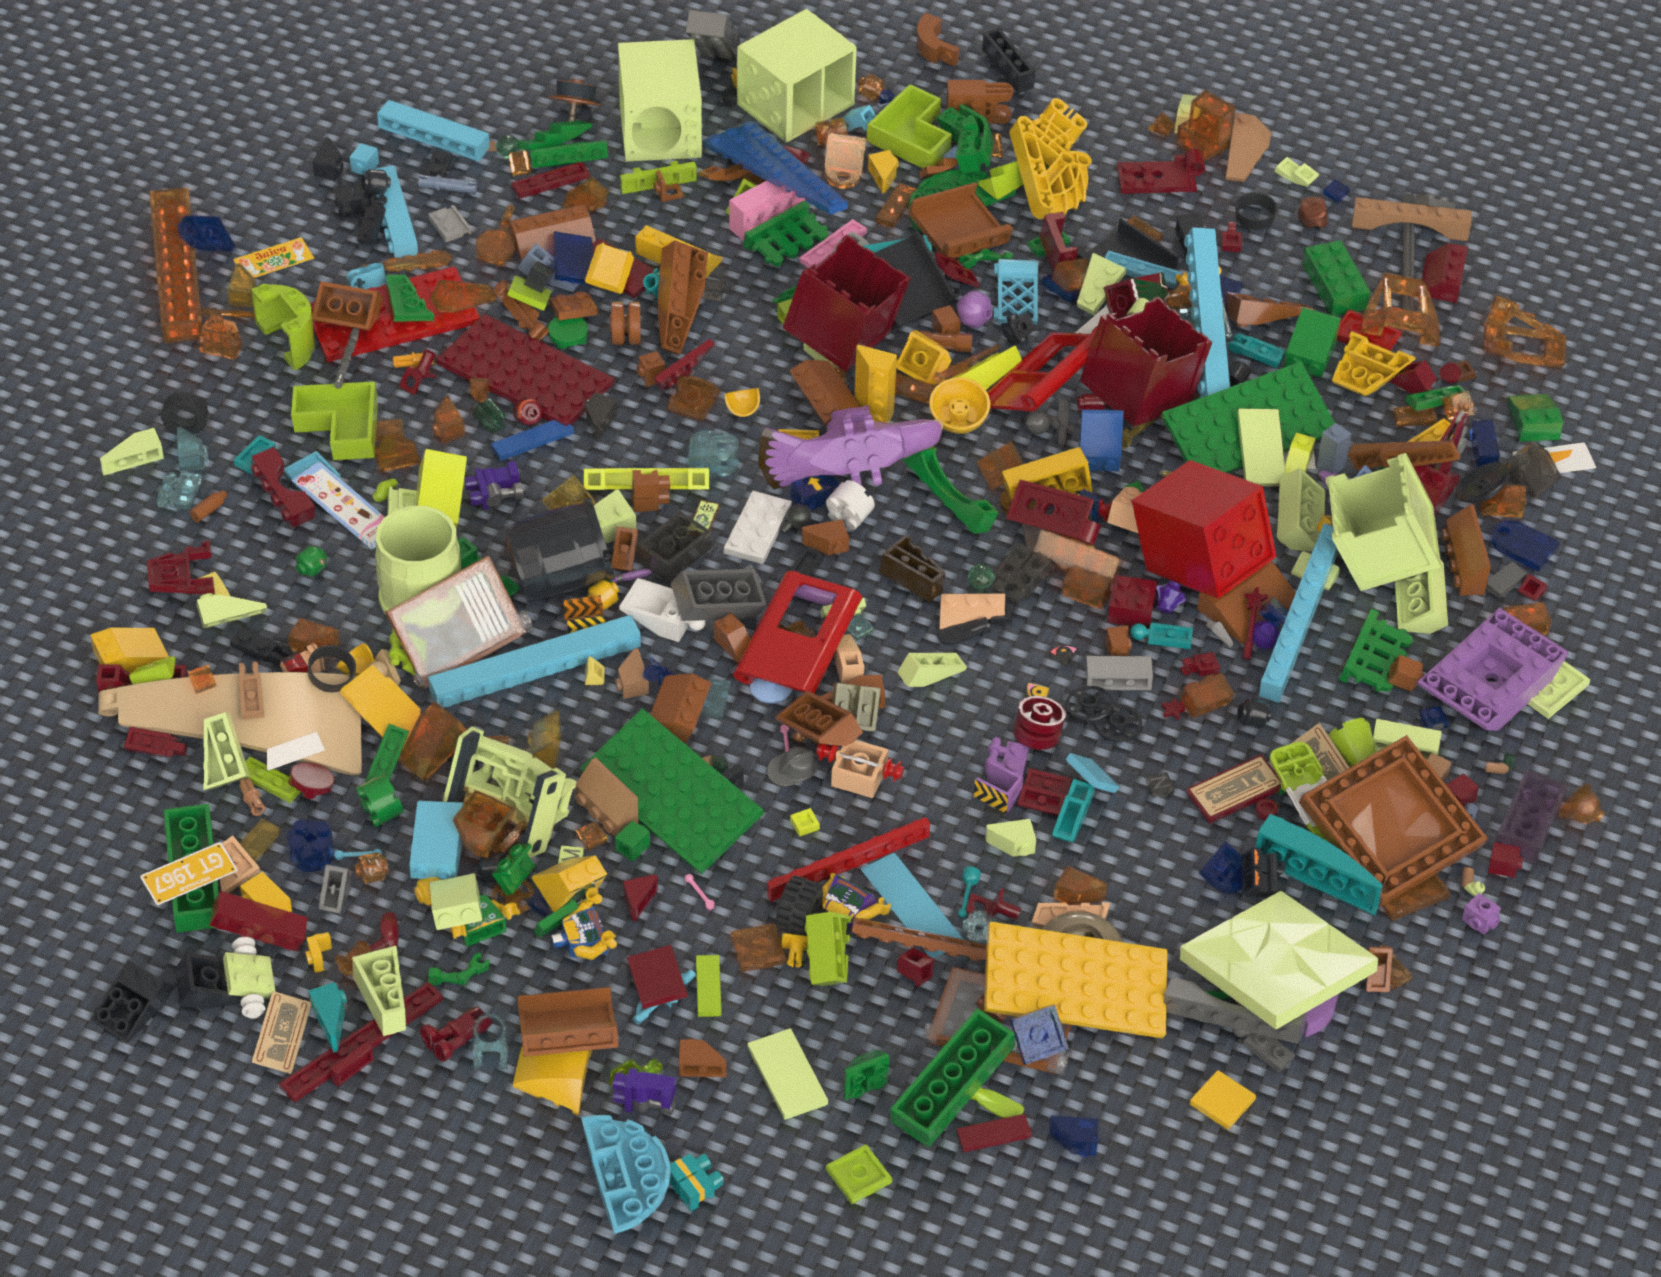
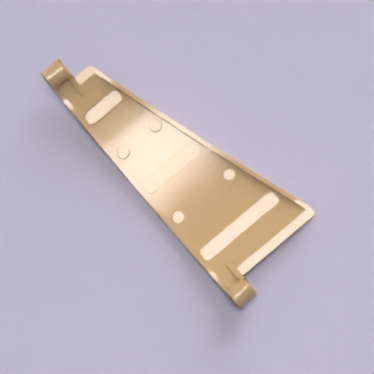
M240 673L160 680L99 692L98 714L114 716L118 713V722L121 726L204 739V719L226 712L231 715L241 747L267 752L269 748L317 732L325 751L299 759L298 761L316 763L329 770L348 775H360L362 773L361 715L340 694V691L331 693L316 688L310 681L308 673H259L261 675L264 717L242 719L238 681ZM245 673V676L254 675V673ZM313 673L318 680L330 685L342 684L349 680L350 676Z

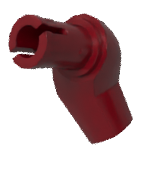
M387 912L383 914L380 939L364 948L365 954L392 946L398 947L399 925L395 913Z

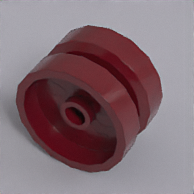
M1030 696L1024 698L1019 704L1013 728L1014 737L1021 744L1033 749L1047 750L1055 747L1059 743L1066 716L1064 708L1058 702L1047 697Z

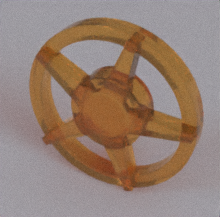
M525 880L521 885L525 886L530 892L522 893L521 889L517 888L511 895H506L497 883L492 891V900L498 902L495 897L497 893L504 897L502 905L516 903L519 913H524V911L532 906L535 893L531 884ZM530 898L527 904L521 905L522 899Z

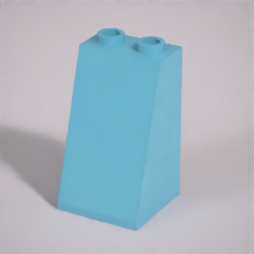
M417 802L410 856L411 878L425 879L438 877L444 880L457 877L465 835L462 802Z

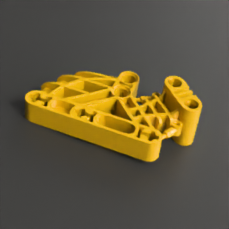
M1058 98L1052 99L1037 119L1031 121L1026 116H1020L1009 131L1030 210L1037 219H1044L1045 215L1062 211L1065 215L1067 210H1076L1079 202H1085L1088 186L1087 168L1091 165L1092 160L1088 154L1070 151V148L1086 129L1087 122L1078 113L1070 120L1068 117L1074 111L1073 109L1065 116L1064 113L1069 106ZM1044 163L1049 166V169L1047 171Z

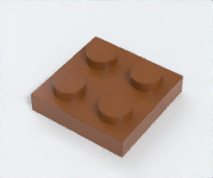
M577 292L575 295L568 296L560 294L550 298V306L559 320L598 315V308L588 293Z

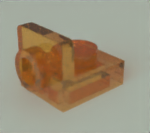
M359 940L346 956L337 955L334 960L338 964V969L341 973L353 976L352 957L370 953L372 950L366 941Z

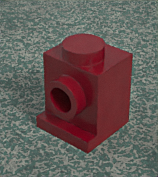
M911 948L898 957L897 972L908 979L914 980L915 986L919 987L932 978L935 959L915 948Z

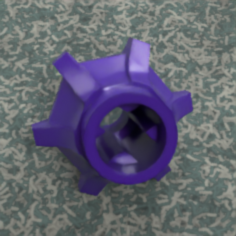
M1169 581L1168 584L1163 586L1156 585L1158 597L1156 608L1159 611L1172 614L1179 604L1186 601L1184 594L1179 589L1180 584Z

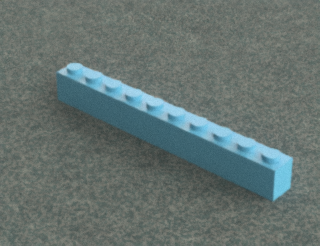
M1192 228L1184 239V245L1187 247L1186 264L1189 265L1188 283L1191 286L1189 299L1192 301L1191 319H1194L1193 328L1205 334L1212 341L1197 387L1198 393H1200L1202 398L1230 388L1216 233L1215 229Z
M1323 524L1261 680L1259 693L1261 698L1278 703L1281 701L1339 552L1332 540V533L1334 531L1331 525Z
M631 615L429 676V692L438 709L450 707L460 702L472 700L476 697L586 664L590 656L595 660H599L641 647L640 631Z

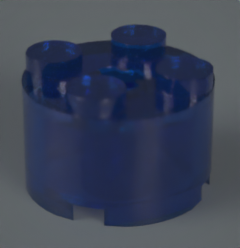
M302 819L294 822L293 827L288 832L287 843L289 858L296 865V868L306 872H315L321 870L322 866L330 864L334 858L335 851L333 835L329 824L325 821Z

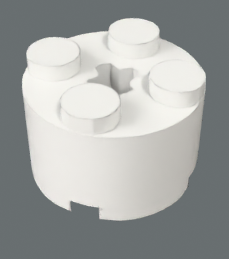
M846 480L845 483L841 482L826 500L829 510L828 516L833 521L842 519L843 523L850 530H855L874 509V500L871 495L869 497L866 496L864 493L866 489L854 481Z

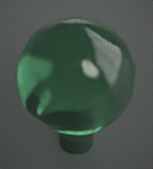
M509 134L500 137L495 146L497 151L506 158L514 157L519 150H524L519 148V140Z
M983 563L972 567L968 574L969 583L976 589V594H984V589L990 587L994 579L992 570Z

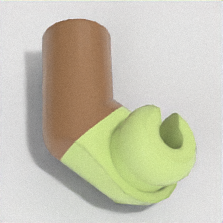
M1464 868L1462 887L1472 896H1476L1478 893L1482 894L1485 890L1484 884L1480 885V881H1473L1474 870L1472 868Z

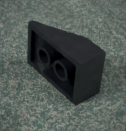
M186 952L175 968L179 1006L197 1009L241 1004L242 998L245 997L228 995L223 958Z

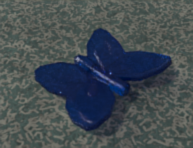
M651 656L649 657L651 666L646 667L642 674L643 678L648 681L659 679V685H662L665 676L675 675L668 668L661 667Z

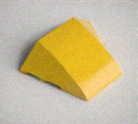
M1351 331L1348 346L1344 348V356L1338 363L1332 382L1360 395L1367 396L1388 383L1404 367L1414 361L1415 357L1399 350L1397 353L1371 344L1367 337Z
M521 1046L513 1087L537 1098H546L553 1101V1105L558 1107L562 1105L571 1109L572 1113L579 1115L589 1058L593 1050L524 1057L523 1046Z

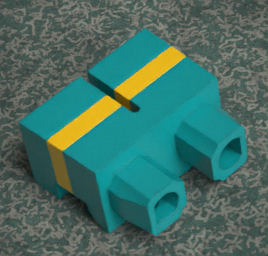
M690 1153L670 1163L669 1184L679 1194V1197L690 1211L698 1208L699 1202L707 1197L710 1199L714 1198V1190L723 1185V1176L719 1171L716 1170L708 1175L705 1171L711 1168V1162L705 1154L694 1158Z

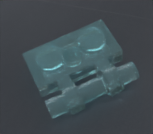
M169 472L167 477L163 479L162 490L157 494V506L164 507L165 503L170 501L172 508L191 510L202 482V475L181 472L180 477L177 478L175 473Z

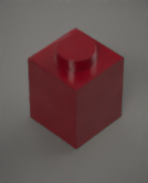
M1464 773L1446 785L1463 807L1467 803L1476 801L1479 786Z
M1494 842L1488 873L1515 878L1517 869L1521 870L1523 864V857L1519 856L1521 847Z

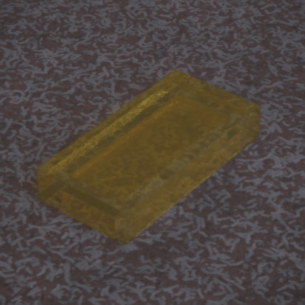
M261 819L239 844L255 862L281 833L280 828Z

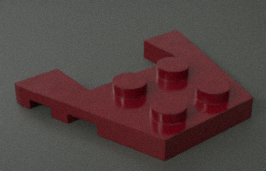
M210 540L202 542V546L194 549L193 546L186 547L185 552L176 555L171 552L147 560L150 592L212 593L214 595L213 576L191 579L189 562L212 558Z

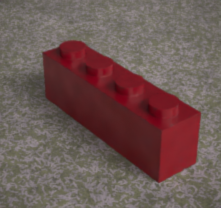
M220 891L213 903L209 926L297 952L305 939L308 917Z

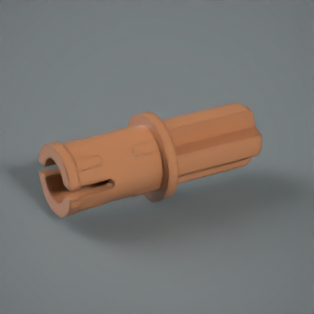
M242 779L239 787L243 793V800L249 805L251 813L254 816L261 815L259 807L263 813L265 812V806L260 799V792L255 789L251 779Z

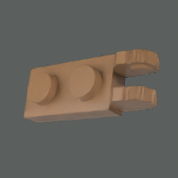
M258 661L252 664L254 675L245 676L246 669L244 663H239L240 676H238L242 719L264 717Z

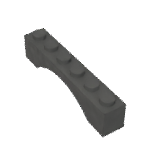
M1172 977L1164 994L1166 1013L1299 1044L1306 1027L1307 1012L1280 1028L1274 1029L1246 1007L1221 1001L1203 991L1195 982Z

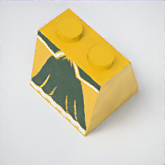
M596 856L569 858L533 875L532 879L554 913L573 900L577 904H580L584 899L587 900V890L591 887L598 889L607 873Z

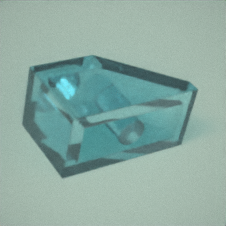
M177 427L180 471L205 469V461L209 460L208 448H203L202 439L182 427Z

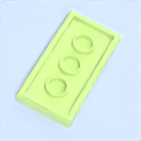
M1238 409L1237 417L1244 479L1261 486L1280 487V478L1286 474L1278 409Z
M791 1028L748 1043V1050L784 1120L828 1105V1099Z

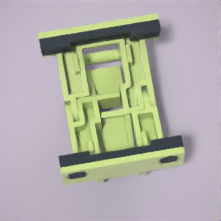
M470 727L458 738L443 802H462L464 809L467 801L495 813L501 811L505 817L526 830L522 834L520 844H531L532 848L527 853L530 858L546 852L554 825L569 814L568 805L572 790L576 787L577 782L573 779L565 778L566 774L558 768L551 769L538 758H532L531 753L484 737V731ZM476 760L484 762L483 768L473 772ZM492 777L498 782L500 787L487 782ZM525 792L530 793L531 797L527 796ZM529 798L534 800L533 804L529 802Z

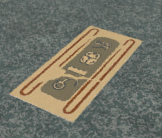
M1320 723L1292 742H1304L1311 747L1327 781L1349 768Z
M272 992L252 1063L292 1074L311 1008L310 1002L278 992Z

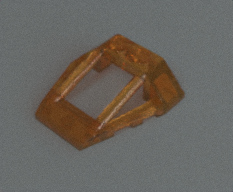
M1384 273L1362 316L1361 332L1381 336L1385 326L1420 333V344L1439 347V320L1425 282L1421 279ZM1383 291L1384 307L1375 310ZM1391 292L1418 297L1419 312L1392 307Z
M1496 294L1484 323L1483 351L1501 358L1511 359L1518 363L1553 368L1563 367L1566 362V336L1549 324L1543 325L1535 320V315L1531 312L1526 314L1520 310V305ZM1514 315L1538 330L1508 326L1506 324ZM1505 333L1545 339L1544 356L1513 352L1512 342L1505 340Z

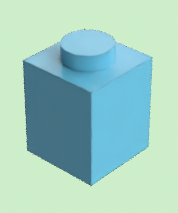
M362 143L359 144L350 156L351 172L361 175L365 174L368 169H375L379 163L378 148Z

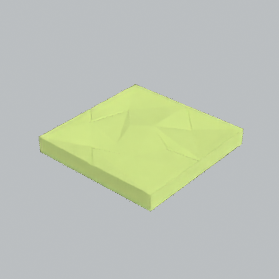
M1282 891L1180 946L1181 961L1274 1029L1280 1028L1377 972L1378 964L1376 956Z

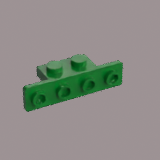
M605 140L557 145L530 151L533 168L608 158Z

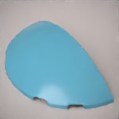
M610 1115L581 1117L592 1166L614 1234L623 1232L643 1222L663 1201L670 1183L668 1155L656 1136L652 1137L644 1131L642 1125L629 1119L626 1122L613 1120Z

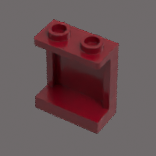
M1063 211L1044 216L1039 236L1054 275H1064L1072 272L1078 253L1077 246L1066 248L1061 237L1066 218Z

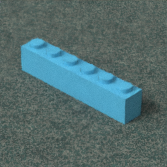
M388 100L377 113L378 127L476 161H480L490 148L489 133L391 100Z
M395 166L376 168L385 170L387 176L391 178V186L383 194L387 197V202L383 206L386 208L381 224L382 227H386L384 235L385 239L389 240V253H393L395 261L418 257L417 240Z

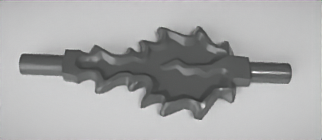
M357 328L351 330L344 355L341 359L334 383L337 389H340L343 385L347 367L358 340L360 331Z

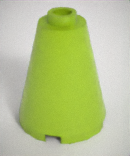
M1364 718L1349 720L1342 724V729L1337 730L1335 728L1328 735L1349 767L1376 753L1370 723L1368 720L1365 721Z

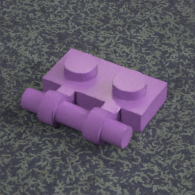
M993 738L988 748L989 758L986 759L984 765L986 768L985 774L988 775V763L992 761L1023 777L1029 747L1013 741H1008L1007 746L1002 747L1000 745L1001 739ZM997 757H1003V762H999Z

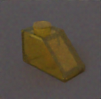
M238 263L228 288L229 305L253 307L251 289L257 287L256 279Z

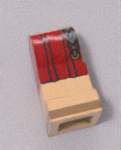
M315 643L307 646V651L284 658L280 663L281 670L283 672L308 673L309 657L317 649ZM323 657L313 663L311 666L312 673H319L325 670Z

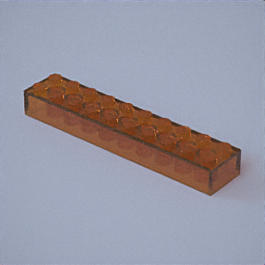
M189 187L149 191L164 343L204 339Z

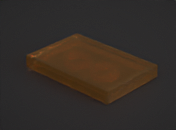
M1435 874L1386 903L1382 908L1393 921L1450 898L1451 893L1438 875Z

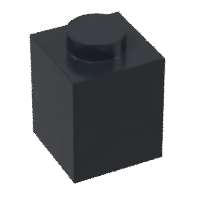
M537 261L531 267L524 285L542 293L548 287L555 269Z

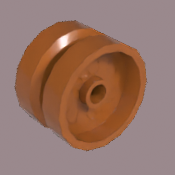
M612 302V314H610L612 345H623L625 333H628L630 345H641L640 302H629L628 314H624V304L622 302Z

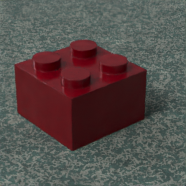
M1115 575L1107 623L1125 626L1141 623L1147 629H1150L1157 581Z

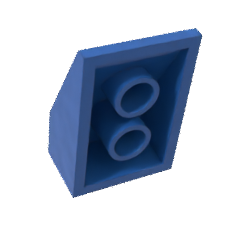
M1082 410L1078 447H1081L1088 461L1089 471L1120 470L1123 411Z

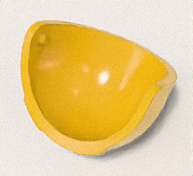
M759 388L738 390L724 394L728 409L737 416L746 417L753 414L760 403Z
M364 643L349 652L355 660V675L357 676L364 672L369 664L375 661L370 648ZM340 660L336 668L344 675H350L348 667Z

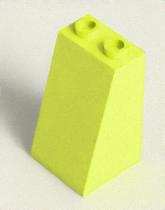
M426 449L419 466L415 506H428L442 511L451 518L456 528L459 520L467 457Z

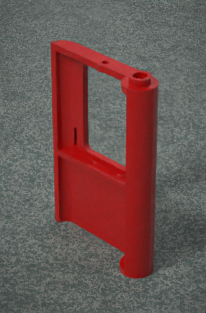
M1097 327L1092 330L1091 334L1051 332L987 392L990 399V408L1036 411L1085 365ZM1077 346L1050 372H1037L1063 347Z
M797 571L785 572L733 672L734 678L743 684H751L754 678L803 693L809 691L814 694L863 598L862 595L852 588L803 575ZM802 585L837 594L817 636L814 638L778 628L797 588L802 587Z

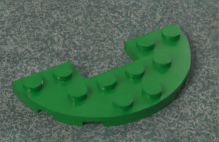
M960 169L949 170L935 174L920 183L919 188L910 197L909 209L912 200L975 182L977 183L975 194L985 207L1016 195V189L1000 199H995L978 183V181L990 178L987 172L979 171L961 174ZM909 216L911 225L913 226L914 230H918V232H920V228Z

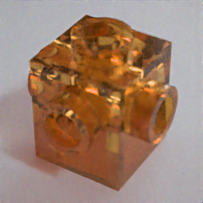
M1469 391L1457 392L1442 398L1444 413L1448 421L1453 420L1458 410L1468 414V417L1475 414L1474 402L1470 397Z

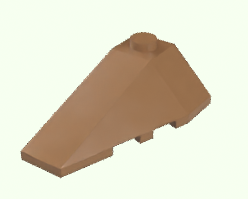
M1235 114L1225 180L1245 182L1253 171L1254 165L1257 161H1260L1264 151H1267L1269 148L1271 131L1255 115Z

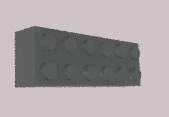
M689 10L686 33L690 39H694L695 46L703 56L714 58V55L721 56V59L724 60L737 58V46L740 45L741 36L729 17L724 14Z

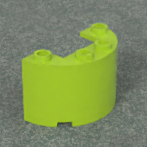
M262 284L252 288L256 325L264 335L282 328L289 338L290 351L284 353V359L294 371L301 368L310 360L313 349L315 350L312 312L308 299L297 289L284 285Z

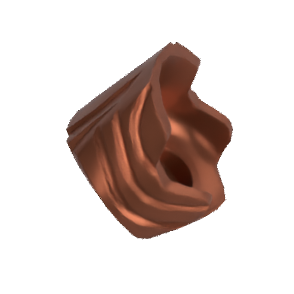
M1307 197L1301 201L1298 219L1304 223L1305 227L1313 228L1319 226L1324 228L1328 225L1326 203L1323 198Z

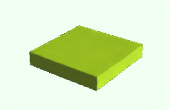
M515 275L507 295L542 311L545 310L551 290L546 288L540 293L524 285L526 280Z
M867 1144L826 1165V1171L851 1204L892 1183V1177Z

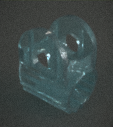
M700 431L695 435L693 434L692 438H690L687 466L690 468H709V475L713 476L733 474L738 469L739 464L736 456L739 450L737 438L729 433ZM724 443H726V444L728 445V447L725 448V449H724ZM721 460L727 461L728 464L721 466Z
M486 1013L485 1016H480L479 1020H475L476 1024L473 1026V1035H475L473 1043L474 1071H480L482 1052L500 1051V1066L503 1067V1070H508L509 1043L506 1035L509 1034L507 1032L509 1026L506 1025V1020H503L501 1015L497 1016L496 1013L491 1015ZM489 1017L498 1019L503 1028L501 1037L494 1043L484 1041L479 1033L480 1024Z

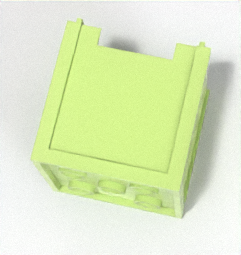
M1406 453L1387 460L1390 467L1348 480L1345 473L1326 477L1334 531L1332 533V540L1360 591L1441 568L1433 504Z

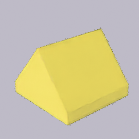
M590 656L585 668V685H603L605 667Z

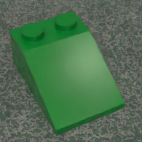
M1548 394L1507 396L1519 442L1560 439L1563 427L1562 416L1558 406Z

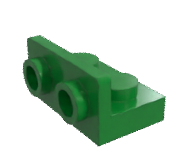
M530 843L514 845L509 850L510 853L507 857L498 863V868L492 874L506 895L513 894L536 866L527 854L532 848Z

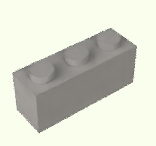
M1087 656L1085 666L1086 686H1097L1105 690H1151L1153 680L1151 656Z

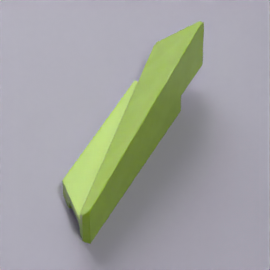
M1017 161L990 169L991 177L978 181L979 186L995 199H1000L1023 185ZM1044 163L1047 171L1049 169V166Z

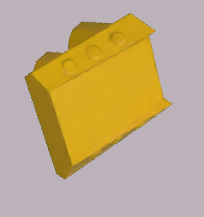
M604 242L596 246L585 282L619 294L623 293L634 260L632 253L607 246Z

